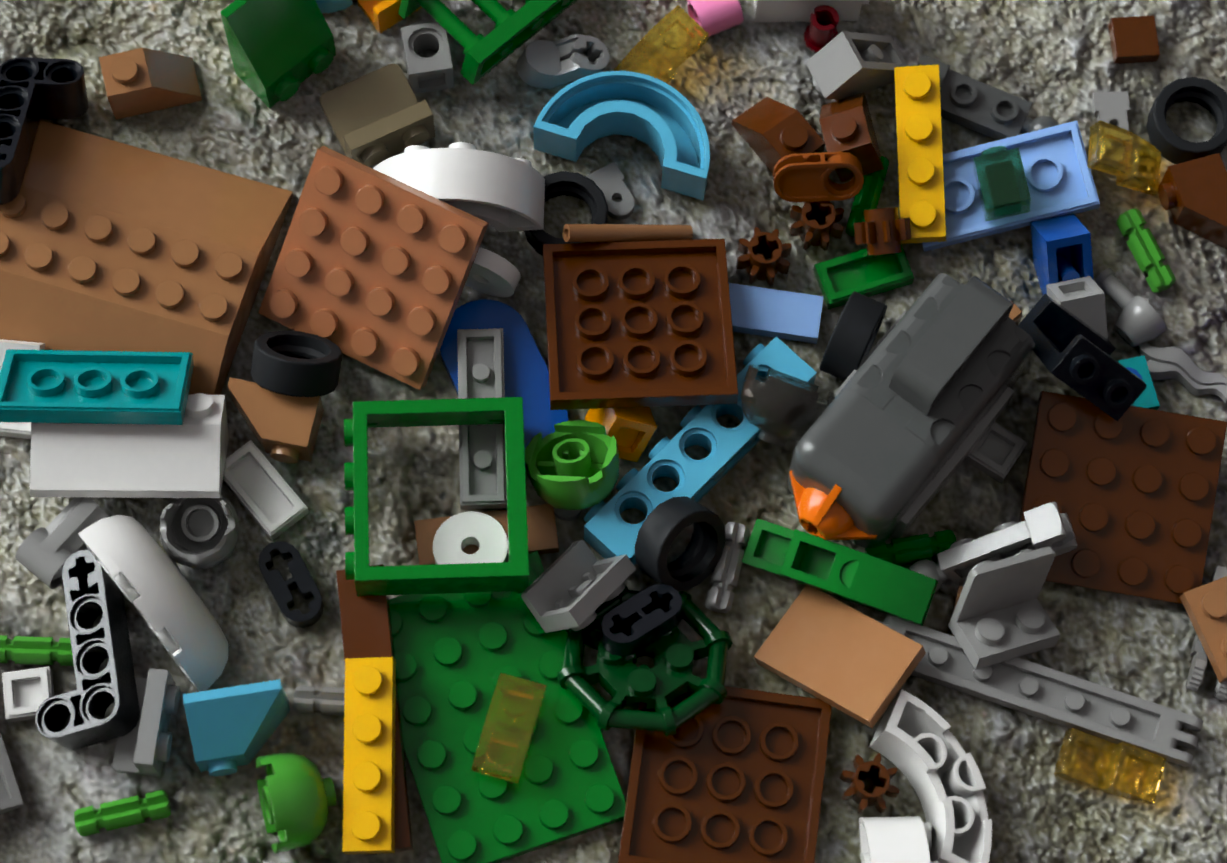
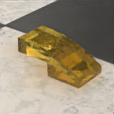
M677 5L631 49L613 71L638 72L668 83L675 77L676 68L708 42L709 34Z
M1099 120L1090 126L1088 168L1117 176L1116 185L1152 196L1157 195L1160 184L1161 152L1145 139L1113 124Z
M500 673L471 771L518 784L529 752L532 734L545 697L547 685Z
M1072 728L1065 731L1054 775L1111 795L1146 804H1154L1166 758L1126 742L1113 744Z

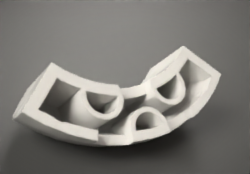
M115 515L102 518L78 533L96 561L131 603L133 602L176 665L199 692L206 691L222 675L228 661V641L210 611L147 530L131 516Z
M901 689L881 719L869 747L890 760L904 774L914 788L922 805L926 822H930L932 847L931 851H929L931 861H939V863H989L992 846V819H988L983 793L986 786L971 752L966 754L958 740L948 730L951 726L944 718L919 698Z

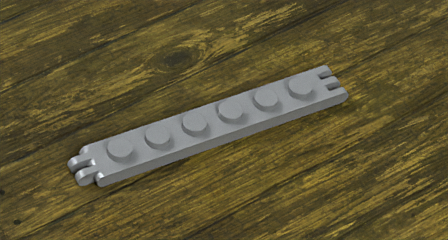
M886 615L884 622L878 621L923 645L926 654L912 672V676L1181 766L1190 767L1194 756L1176 749V746L1196 749L1198 738L1182 732L1181 728L1201 731L1203 720L1198 717L1018 657L975 670L954 636L891 615Z

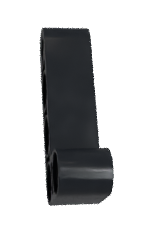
M19 57L7 60L1 64L0 205L11 202L19 194L40 119H74L82 116L88 110L84 68L80 63L68 59Z
M79 550L71 554L65 561L62 569L77 689L52 696L45 700L39 706L35 719L37 729L43 736L68 749H80L122 737L136 727L140 714L124 594L89 550ZM103 614L100 623L93 628L95 619ZM109 658L106 668L99 672L101 663ZM115 702L113 712L105 718L107 708ZM70 715L69 724L65 729L61 730L63 721Z

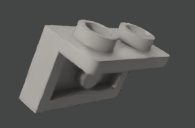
M576 541L522 593L521 598L545 633L572 628L573 631H579L595 620L597 617L595 610L602 603L614 599L625 589L623 582L636 568L626 554L598 561L585 541Z
M149 668L148 678L135 677L140 709L139 720L136 727L130 733L117 738L112 768L120 773L161 777L163 762H168L171 755L172 733H168L171 714L176 715L178 711L180 686H176L168 670Z

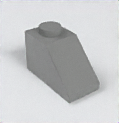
M847 31L839 33L805 62L813 76L812 82L816 90L825 99L841 100L862 92L866 94L895 81L894 67L908 66L892 36Z

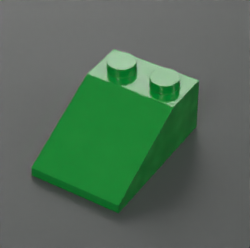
M235 0L220 12L235 74L269 108L280 100L286 101L298 91L300 84L313 73L319 74L327 69L336 55L333 34L315 0Z

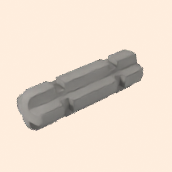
M728 522L725 525L726 541L722 557L712 572L710 584L713 587L708 589L705 600V607L717 613H727L732 608L735 596L732 590H734V587H737L742 559L745 553L742 549L744 546H747L750 533L749 528L743 524Z
M298 686L295 689L293 700L295 712L299 714H314L315 710H320L321 715L344 716L345 688L322 687L321 691H316L315 686Z

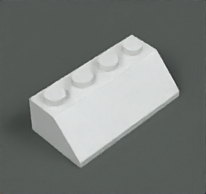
M188 394L183 425L31 423L30 496L220 498L229 441L225 395Z

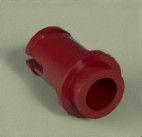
M820 5L814 9V14L811 13L810 24L804 32V43L814 53H817L838 35L836 27L839 22V15L833 7Z

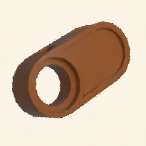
M848 152L786 155L778 160L773 171L775 192L780 198L789 202L851 199L860 192L864 182L861 162L856 156ZM838 168H847L854 173L852 180L845 184L832 182L829 179V175Z

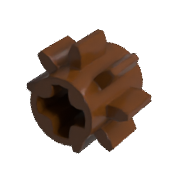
M830 201L804 202L803 208L793 205L790 217L797 222L791 225L789 234L790 236L799 235L804 242L803 249L805 250L810 246H821L826 251L828 250L831 236L837 239L842 237L844 227L837 222L843 219L844 208L835 209Z
M898 207L864 210L865 222L854 223L856 245L867 244L868 255L901 253V241L911 239L910 218L899 219Z
M755 227L750 241L740 238L738 250L744 255L737 258L736 268H746L750 275L749 283L752 284L756 279L766 280L771 286L774 283L777 272L788 274L790 263L784 258L790 255L792 245L790 243H781L778 238V229L770 233L761 232L758 227Z
M879 753L874 757L873 761L865 763L861 756L856 755L853 760V766L856 769L855 773L843 770L840 775V779L843 782L850 783L849 789L843 793L841 798L843 801L853 799L859 804L858 814L860 815L865 811L866 807L874 805L878 812L883 813L886 809V802L883 796L896 798L900 791L896 786L890 785V779L896 775L898 769L893 767L887 770L880 764L882 759ZM867 775L875 777L874 785L876 788L872 793L864 791L865 783L863 781Z

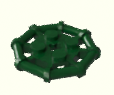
M625 586V589L617 597L602 603L595 610L597 617L588 626L579 631H573L572 628L565 629L567 640L563 667L557 676L560 686L563 689L570 690L598 720V727L606 731L610 730L611 727L663 732L665 737L676 735L677 728L711 705L721 704L727 696V689L724 685L728 650L733 644L730 634L727 631L720 630L691 601L692 596L681 591L679 593L682 597L681 620L684 619L703 640L691 642L677 628V625L673 630L632 655H613L605 650L601 641V632L595 630V628L601 625L603 617L610 610L641 592L628 590L627 586ZM656 604L652 605V611L660 608ZM669 606L660 609H662L664 612H668ZM619 628L614 629V635L620 632L626 636L631 635V629L625 632ZM585 645L598 650L596 665L582 666ZM649 656L654 658L655 667L649 668L645 664L637 667L635 664L638 657ZM708 657L706 678L701 679L693 675L694 660ZM599 683L613 697L612 701L607 702L591 685ZM685 692L693 694L674 708L668 707L669 703ZM634 702L647 703L646 708L655 709L656 712L624 708L625 706L634 707Z

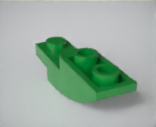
M758 518L742 559V563L831 593L836 597L921 626L924 624L938 581L888 561Z

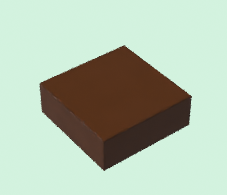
M1154 15L1110 19L1108 27L1114 64L1158 61L1160 50Z

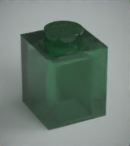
M996 146L982 151L981 156L974 157V175L985 222L1030 212L1031 198L1019 148L1008 150L1006 146Z

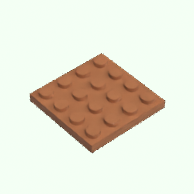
M323 146L317 149L258 313L294 331L314 334L328 339L339 346L343 354L421 390L426 386L489 223Z

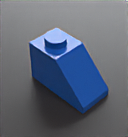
M1074 213L1030 222L1033 263L1042 295L1047 294V284L1091 276L1094 280L1091 233Z

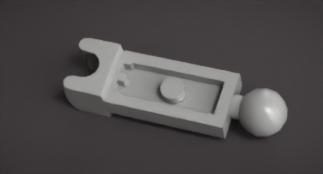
M1049 502L1025 511L1023 513L1025 521L1020 523H1003L997 526L991 534L977 539L966 538L954 542L950 549L937 554L939 563L927 559L918 560L910 566L909 570L937 580L936 593L940 590L944 580L951 579L956 585L965 582L969 571L980 562L987 560L994 562L1012 557L1025 549L1037 550L1047 546H1051L1056 556L1076 549L1077 541L1067 513L1060 514L1057 502Z

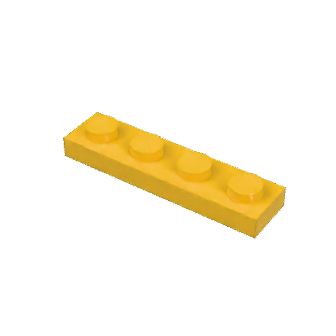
M939 64L894 67L900 219L910 218L911 239L901 241V244L946 242Z
M393 657L345 658L342 852L345 854L394 853L396 660Z

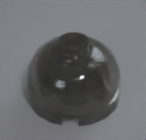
M750 364L740 397L742 411L747 420L761 429L758 438L768 443L785 447L787 439L799 441L837 395L829 391L825 400L819 397L820 393L817 392L819 386L770 368L766 377L757 375L759 365Z

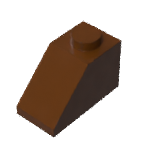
M864 92L823 105L819 120L827 152H848L853 154L861 162L863 176L883 170L884 167ZM847 168L835 169L841 183L852 180L854 177V173Z
M769 97L764 98L732 120V126L772 173L778 160L786 155L824 152V140L797 109Z
M1220 153L1169 166L1158 187L1162 207L1165 210H1170L1176 225L1227 250V171Z

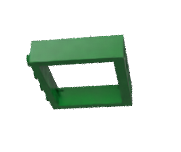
M523 397L352 402L353 418L344 419L345 447H353V462H344L345 491H354V507H345V534L354 535V552H345L346 580L355 579L357 596L525 591L529 587ZM504 424L509 562L370 567L368 428Z

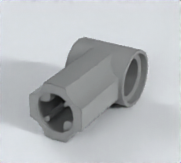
M74 497L46 528H37L26 537L18 548L15 558L49 588L55 589L63 584L62 569L65 561L71 554L87 548L78 533L100 519L110 516L90 497Z

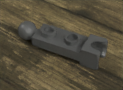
M922 55L918 59L917 66L939 64L941 118L995 140L1059 125L1058 121L1049 116H1040L1035 119L1027 117L1032 106L1030 101L950 69V65L929 56Z

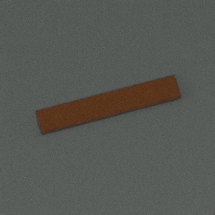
M345 570L336 571L344 659L393 657L395 659L389 596H357L355 579L346 580ZM396 678L394 852L413 850Z

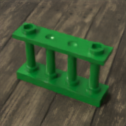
M401 0L398 14L405 19L421 6L465 48L463 51L465 58L460 74L471 85H474L577 0H526L525 5L516 12L513 9L506 10L497 0H471L495 23L494 30L485 37L482 34L476 35L440 0Z

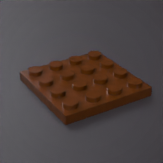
M725 239L543 244L550 410L737 404L738 385Z
M1041 391L1019 523L1025 521L1023 514L1025 511L1049 502H1057L1060 514L1067 513L1077 541L1076 549L1054 558L1045 581L1182 604L1180 596L1184 592L1202 586L1227 422L1130 406L1123 416L1116 421L1086 398Z
M725 686L727 696L723 702L711 705L677 728L676 735L665 737L663 732L636 730L618 863H814L832 706L817 698ZM685 692L669 703L668 707L674 708L693 694ZM639 702L638 711L656 712L655 709L646 708L647 703Z

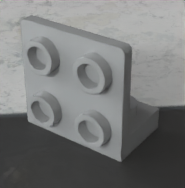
M1051 546L1037 550L1025 549L1012 557L994 562L990 560L983 561L969 571L948 627L975 670L1056 646L1061 634L1037 599L1056 556Z

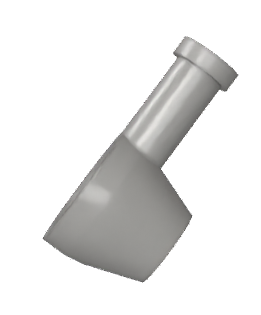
M1110 268L1098 275L1095 279L1097 285L1123 309L1114 327L1127 344L1135 347L1155 339L1167 330V326L1158 312L1145 299L1138 295L1134 296L1115 277V273Z

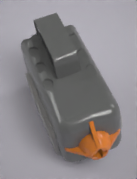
M939 273L909 310L901 314L861 361L859 368L852 371L795 442L787 484L795 499L800 524L808 533L824 540H850L865 549L879 547L890 537L900 538L1008 406L1015 392L1011 388L1021 377L1035 348V343L1027 332L1018 327L1016 322L1008 317L1013 307L1012 302L976 276H973L966 284H960L948 274Z

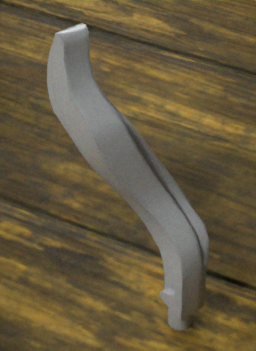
M1146 343L1139 345L1138 352L1141 356L1145 355L1152 380L1176 379L1193 395H1217L1227 404V378L1225 376L1201 370L1180 348L1174 346L1157 348Z

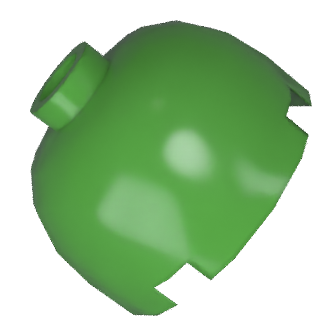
M584 420L564 421L555 424V432L548 434L543 439L541 432L535 435L526 447L525 465L530 482L541 499L555 508L581 510L597 505L609 496L619 478V450L614 435L612 437L607 435L604 426Z
M275 753L257 757L256 768L265 767L266 778L257 780L267 834L277 832L280 843L271 845L272 850L275 853H281L310 844L321 835L328 822V807L336 806L337 804L332 778L322 779L316 764L305 756L295 753Z

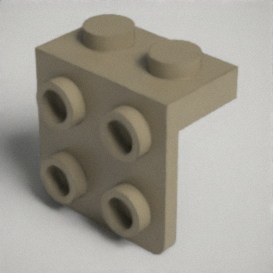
M397 64L386 65L329 90L320 96V106L345 155L368 167L403 152L408 146L421 145L435 137L433 113L426 100L418 102L401 67Z

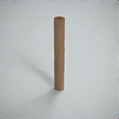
M565 224L563 227V239L565 242H633L692 240L693 238L691 225Z

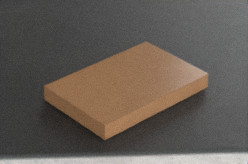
M806 585L755 654L754 658L757 664L873 729L926 652L923 645L819 589Z

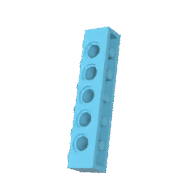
M777 336L766 347L762 343L758 344L743 361L745 367L737 374V404L706 405L703 409L697 405L690 410L680 423V426L683 428L671 440L667 436L661 439L648 455L651 460L640 471L635 468L631 469L616 486L619 492L609 502L606 503L602 500L588 511L584 517L586 522L584 525V540L604 559L626 554L635 566L637 564L635 543L638 531L645 519L640 523L630 524L621 518V513L626 509L636 508L647 517L659 504L672 497L686 496L699 502L813 388L817 372ZM761 383L768 386L772 393L765 397H758L750 392L749 387L753 384ZM724 414H731L737 417L741 424L735 428H725L718 423L717 418ZM699 445L708 451L709 456L702 460H695L690 458L685 450L690 446ZM659 477H670L678 486L672 491L663 492L658 490L653 485V482Z

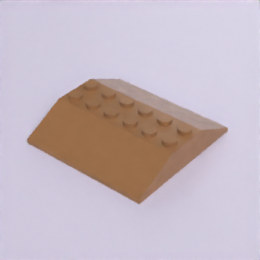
M40 120L19 194L11 202L0 205V339L45 343V350L193 353L194 368L189 394L220 395L291 203L293 192Z

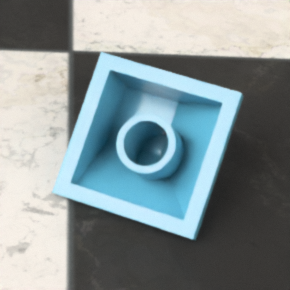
M280 679L182 694L195 762L201 772L208 771L210 776L230 775L238 771L237 766L248 765L290 712L289 700Z

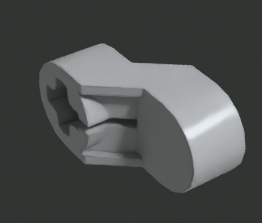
M573 34L557 41L535 40L529 43L517 60L516 69L520 78L528 85L552 89L585 76L602 72L609 63L610 54L602 41L589 35Z

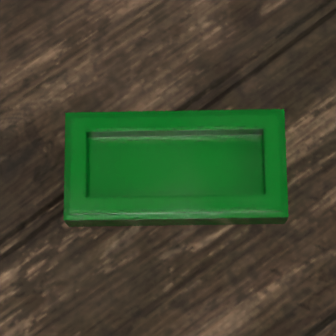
M902 245L901 253L868 255L867 248L814 264L813 271L828 310L846 305L854 291L871 297L913 284L914 275Z

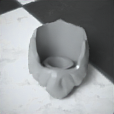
M222 494L220 498H174L163 509L160 516L161 541L167 555L176 563L192 568H211L229 558L236 547L239 532L238 515L233 504Z

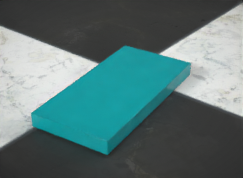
M6 350L0 372V422L183 425L194 368L193 353Z

